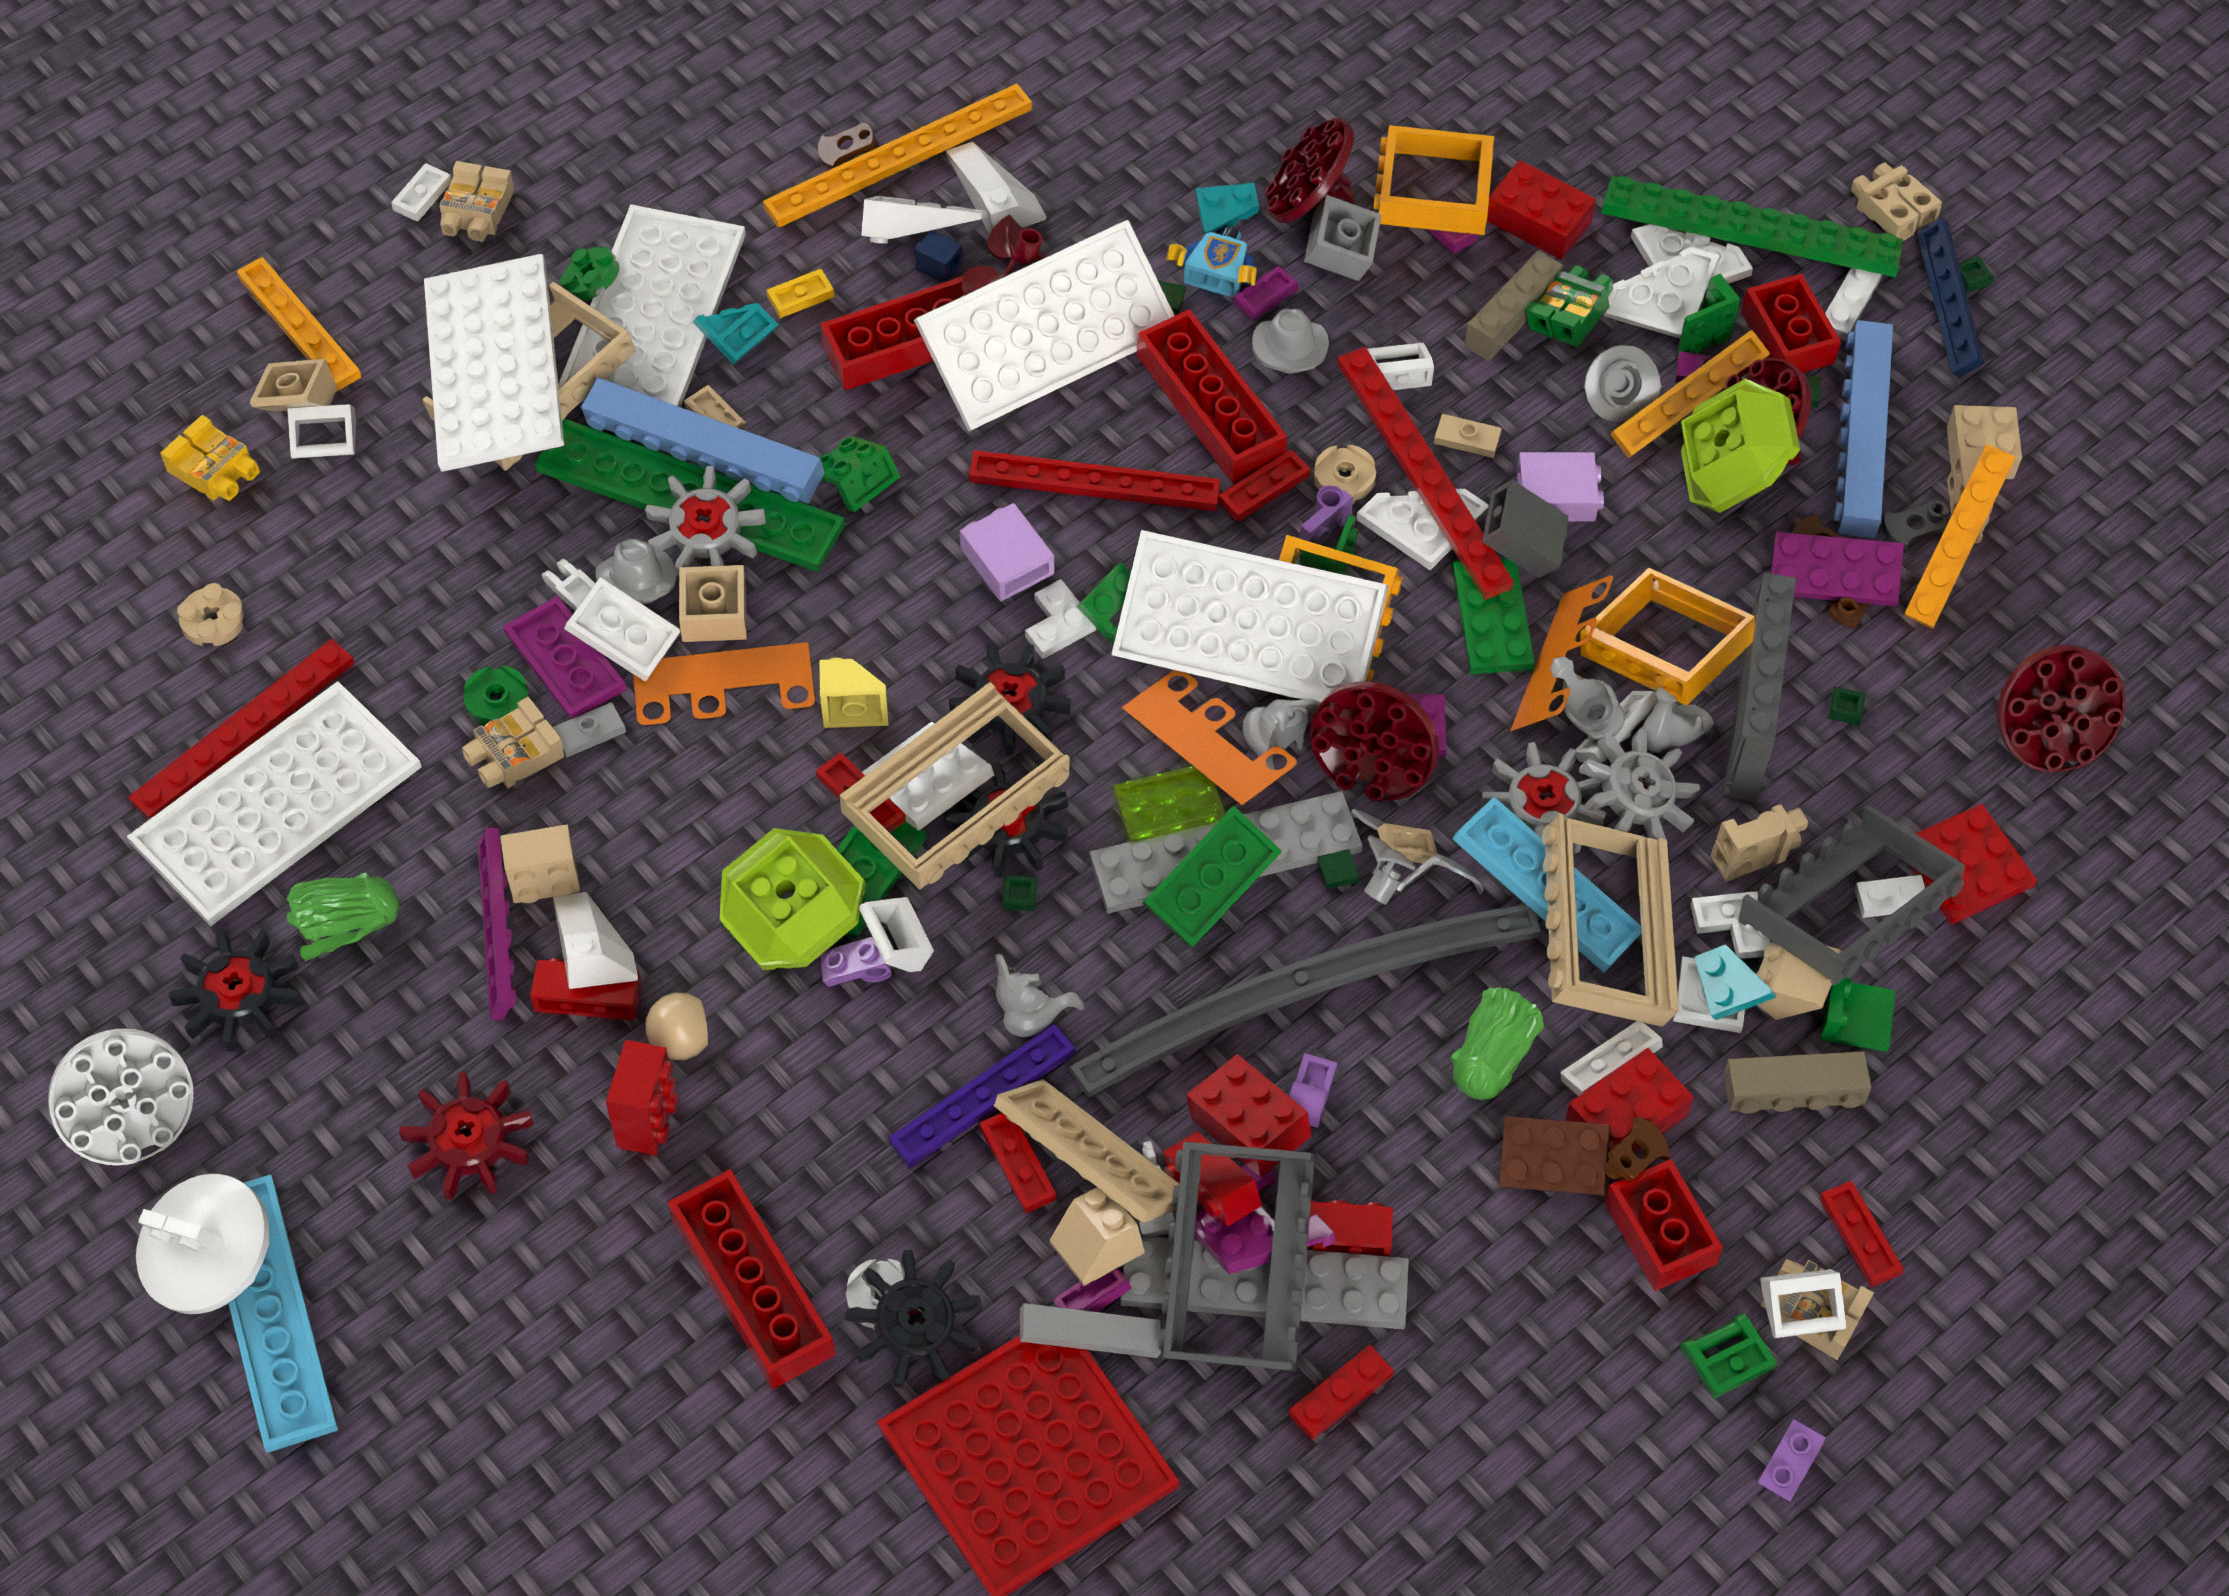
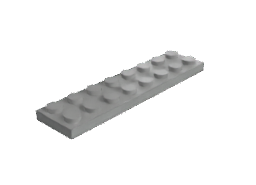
M1343 791L1244 814L1247 819L1282 850L1281 854L1259 877L1317 863V856L1346 849L1350 850L1351 855L1362 852V843ZM1219 821L1089 851V859L1107 914L1144 905L1143 901Z
M1141 1236L1145 1253L1124 1264L1123 1275L1129 1281L1132 1289L1121 1296V1306L1162 1309L1164 1293H1169L1170 1279L1165 1276L1166 1261L1168 1257H1173L1174 1243L1169 1242V1238ZM1194 1240L1187 1311L1266 1318L1271 1262L1228 1274L1198 1241ZM1307 1250L1301 1321L1405 1329L1409 1258Z

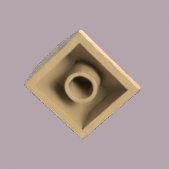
M325 359L268 363L250 400V404L254 408L271 412L288 411V408L330 406L338 387Z
M1771 942L1766 947L1764 959L1759 971L1756 973L1776 995V998L1758 1004V1006L1775 1020L1823 1008L1832 985L1831 979L1774 942ZM1829 947L1838 954L1842 952L1840 949Z
M1098 1187L1073 1199L1050 1238L1051 1246L1083 1286L1145 1253L1139 1228L1135 1220L1125 1208L1108 1198Z

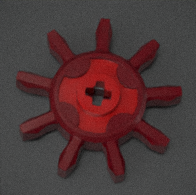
M466 1072L459 1073L457 1080L459 1096L457 1099L451 1100L444 1105L434 1095L422 1089L418 1093L420 1102L424 1109L433 1115L429 1125L400 1126L399 1134L403 1142L428 1143L430 1151L408 1165L410 1175L414 1180L435 1166L440 1165L447 1171L442 1188L445 1199L452 1200L454 1198L462 1175L477 1173L480 1175L485 1189L493 1195L498 1190L495 1175L490 1170V1167L500 1157L513 1163L527 1166L529 1162L527 1151L507 1143V1133L533 1126L530 1110L502 1117L498 1111L499 1107L507 1100L511 1093L508 1082L502 1080L487 1099L483 1100L471 1097L472 1087Z

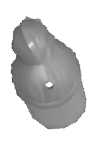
M1563 656L1553 658V664L1550 667L1552 676L1563 679V689H1571L1565 705V713L1571 723L1596 741H1599L1608 732L1613 737L1616 736L1625 725L1624 710L1619 705L1616 693L1611 686L1599 679H1586L1577 675L1574 672L1573 661Z
M1659 687L1655 690L1656 699L1659 702L1653 706L1652 713L1642 729L1647 730V750L1650 753H1660L1668 747H1679L1696 740L1709 731L1714 722L1705 710L1696 705L1686 706L1683 704L1678 706V703H1675L1676 698L1662 687Z
M1314 699L1297 701L1275 700L1267 707L1253 708L1243 720L1244 740L1258 757L1274 746H1279L1285 750L1293 741H1296L1297 750H1302L1305 730L1308 724L1311 723L1313 715L1321 702ZM1270 755L1266 759V765L1268 768L1275 770L1273 755Z
M995 955L998 970L996 997L1004 1011L1003 1021L1005 1027L1013 1035L1019 1037L1035 1036L1048 1028L1062 1009L1067 1007H1075L1079 1010L1084 1009L1085 1002L1077 993L1069 992L1056 998H1049L1047 994H1044L1042 990L1037 988L1041 984L1039 974L1016 973L1012 967L1008 968L1003 955Z

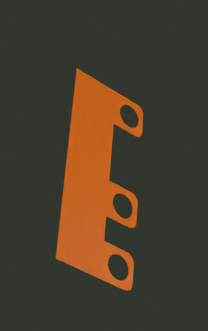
M1612 575L1562 595L1510 732L1558 715L1565 708L1571 689L1565 688L1551 694L1557 679L1552 676L1550 670L1553 658L1565 657L1568 650L1584 645L1590 640L1597 619L1593 618L1578 624L1583 608L1598 603L1607 596L1613 581ZM1601 583H1607L1603 594L1596 599H1592V593L1595 588ZM1590 625L1589 634L1582 641L1576 642L1577 633L1584 626ZM1564 695V701L1561 706L1554 712H1550L1549 706L1557 696Z
M808 642L662 658L646 682L633 674L637 721L641 725L662 724L670 720L669 695L691 693L693 716L697 719L723 716L726 713L724 689L779 683L781 703L784 708H805L815 703ZM794 686H802L807 690L808 697L802 703H793L787 697L789 689ZM705 696H713L718 699L719 707L713 713H704L698 707L699 701ZM650 702L660 703L664 708L662 716L658 719L646 718L643 714V708L646 704Z
M1171 671L1121 707L1241 805L1256 796L1292 769L1297 763L1292 755L1279 746L1270 748L1252 761L1215 732L1235 716V711L1221 699H1210L1193 713L1180 704L1178 701L1198 686L1197 680L1185 672ZM1182 676L1188 680L1189 684L1183 691H1173L1168 687V681L1172 677ZM1211 706H1221L1225 709L1226 715L1219 721H1211L1206 718L1205 711ZM1281 754L1287 759V764L1282 769L1273 770L1267 767L1266 759L1270 755Z

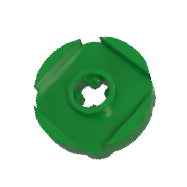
M594 247L589 250L580 248L572 254V262L567 266L559 282L565 290L580 300H589L598 296L595 291L602 286L606 290L612 285L619 273L620 266L615 255L608 247Z
M490 666L479 669L469 677L464 686V702L467 713L473 720L483 725L492 720L500 719L518 708V702L529 697L525 678L517 670L508 666H501V669L492 670ZM492 692L495 694L503 692L502 698L499 700H491L490 694Z

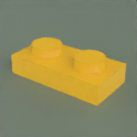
M822 269L766 290L767 298L779 318L835 297L834 289Z

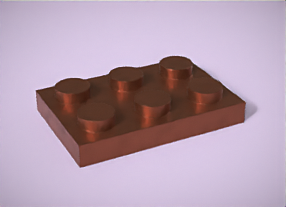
M1505 1117L1499 1186L1606 1196L1607 1174L1604 1164L1609 1159L1607 1153L1610 1147L1611 1126L1607 1124Z

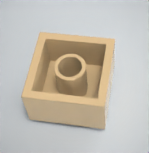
M1954 405L1947 425L1951 469L1959 447H1985L1988 444L2016 457L2006 479H2014L2022 459L2016 407Z
M744 565L679 567V622L682 642L747 640Z
M568 824L500 836L505 871L514 903H533L538 899L580 892L576 859Z

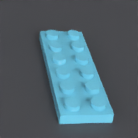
M1493 797L1457 831L1452 839L1546 922L1548 903L1544 898V892L1547 882L1546 872L1543 870L1545 844L1542 843L1540 836L1499 800ZM1574 867L1578 951L1605 973L1642 934L1641 925Z

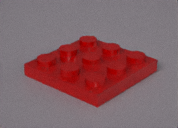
M1983 804L1915 833L1965 865L1962 880H1964L1963 888L1957 896L1949 897L1939 908L1951 925L2035 887L2036 877ZM1910 866L1915 875L1922 876L1925 888L1934 882V880Z

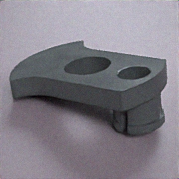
M1935 500L1934 503L1931 501L1929 504L1901 513H1892L1887 510L1883 520L1886 536L1891 542L1904 543V550H1907L1911 542L1945 531L1947 526L1945 516L1948 512V507L1944 502ZM1917 519L1921 521L1924 527L1917 530L1912 529L1907 525V521Z

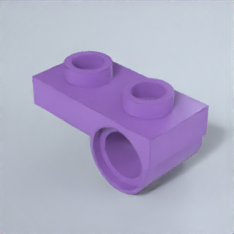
M1328 485L1322 487L1317 493L1315 514L1301 525L1300 539L1315 544L1324 543L1330 536V533L1338 526H1344L1348 516L1352 515L1353 496L1337 486Z
M873 937L828 949L820 955L822 979L828 987L862 978L867 982H880L891 976V966L885 964Z
M1304 1053L1289 1097L1308 1112L1310 1126L1318 1128L1335 1076L1337 1062Z
M1793 1419L1760 1477L1758 1484L1791 1502L1823 1446L1826 1437Z

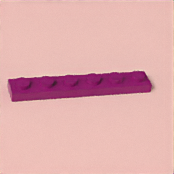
M486 827L477 846L490 1019L503 1020L509 1009L513 1008L516 1002V989L511 987L514 960L509 957L508 951L511 945L512 932L510 928H507L506 919L509 915V900L504 898L507 875L506 871L502 870L504 858L500 842V831L498 828Z

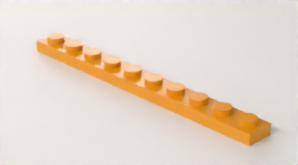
M1016 83L763 201L764 209L776 226L780 228L1031 111L1032 101Z

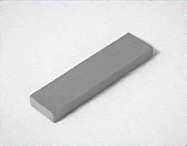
M1023 1303L1020 1307V1342L1157 1358L1161 1354V1350L1158 1348L1160 1320Z

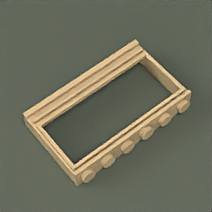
M552 282L549 287L555 300L550 305L553 339L576 319L610 342L559 389L561 418L563 420L571 410L587 398L598 377L607 380L621 364L629 360L636 350L627 330L555 282ZM426 396L422 401L430 418L435 421L433 400ZM523 455L495 460V462L506 471L514 463L518 462Z
M989 682L840 795L841 813L920 890L928 883L933 884L938 881L944 871L954 863L959 864L965 860L969 852L977 845L987 843L993 837L995 831L1004 824L1007 826L1013 823L1021 811L1029 805H1036L1052 787L1062 785L1069 776L1070 757L1057 749L996 691V687ZM998 715L1046 761L916 860L869 812Z
M1559 813L1549 825L1545 826L1542 833V843L1545 844L1543 870L1546 872L1547 882L1544 898L1548 903L1546 928L1549 929V944L1547 956L1550 958L1551 968L1548 985L1552 990V1002L1663 1027L1679 1011L1667 839L1659 838L1655 840L1564 818V814ZM1572 843L1637 858L1646 996L1579 980Z

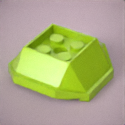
M1747 379L1736 383L1694 407L1692 415L1681 421L1684 440L1681 454L1690 502L1698 507L1707 508L1715 512L1721 513L1771 486L1781 475L1788 461L1793 460L1800 451L1790 399L1779 392Z
M774 828L722 870L719 920L762 970L807 967L859 923L861 913L859 906L862 904L866 883L823 834ZM795 890L790 898L782 899L787 891Z

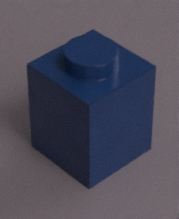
M932 230L924 240L918 241L914 249L916 270L942 282L950 281L963 264L962 244Z

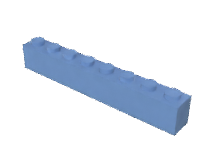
M1856 320L1853 332L1848 331L1845 349L1850 350V355H1846L1844 373L1849 374L1848 379L1844 380L1842 397L1847 398V404L1843 403L1840 421L1845 422V428L1840 430L1838 443L1839 446L1844 448L1843 452L1839 453L1837 461V471H1842V477H1838L1836 482L1835 495L1840 496V502H1836L1833 520L1838 521V534L1875 539L1881 523L1893 324Z
M599 377L596 379L581 407L587 424L596 430L603 431L606 429L614 432L623 440H636L653 451H658L659 449L666 451L681 461L688 459L696 462L705 470L707 466H713L715 470L725 473L735 481H742L745 478L758 489L766 492L770 490L778 492L793 502L800 500L809 504L825 473L819 457Z

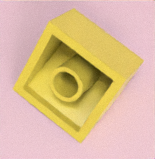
M831 658L829 660H820V699L824 728L889 726L886 685L853 659Z

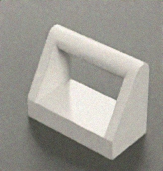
M1424 342L1367 349L1393 390L1432 386L1434 364ZM1416 355L1419 357V359L1377 363L1376 361Z
M352 405L288 408L291 458L355 454L356 417L355 408ZM345 421L346 443L299 446L300 424Z
M908 897L861 904L859 910L885 964L908 972L921 971L934 950ZM881 922L887 924L899 950L893 949Z
M1828 1269L1761 1278L1762 1294L1774 1338L1846 1329L1839 1272ZM1826 1289L1833 1316L1781 1323L1778 1295Z

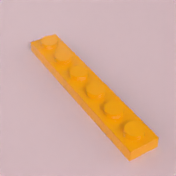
M263 257L237 270L239 280L307 360H326L338 387L337 391L362 378L358 367Z
M1750 330L1623 423L1610 435L1629 459L1690 414L1694 407L1712 398L1725 388V382L1729 376L1737 374L1756 360L1765 359L1770 354L1753 330Z
M1986 444L1904 613L1905 617L1931 629L1934 628L2016 458L2015 456Z

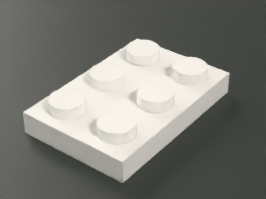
M601 577L564 628L645 682L681 632L679 628Z

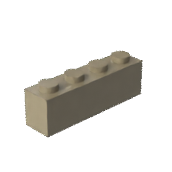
M1538 250L1468 323L1464 347L1490 361L1528 321L1525 308L1532 301L1537 303L1549 284L1556 280L1555 276L1560 270L1562 271L1563 265Z
M1864 1051L1728 1059L1723 1073L1729 1112L1740 1111L1744 1114L1755 1113L1765 1109L1785 1112L1800 1107L1819 1110L1835 1105L1854 1108L1866 1103L1872 1089Z

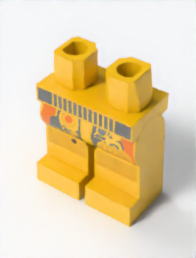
M201 415L183 432L184 437L179 435L160 452L168 473L196 490L206 493L207 497L213 501L218 497L230 501L239 491L237 479L243 477L248 481H252L260 473L257 462L249 455L247 446L215 428L211 420L204 415Z

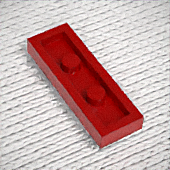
M1290 449L1219 494L1218 503L1239 522L1310 477L1311 469Z
M841 752L816 770V778L839 800L843 792L865 777ZM890 798L869 812L889 833L906 821V814Z
M1003 1113L980 1122V1131L1024 1213L1027 1214L1056 1201L1057 1194L1021 1127L1008 1120Z
M1849 1181L1822 1192L1819 1200L1870 1288L1901 1276L1904 1271L1903 1266L1854 1183Z
M1369 1345L1291 1407L1288 1415L1313 1441L1393 1376L1394 1370Z

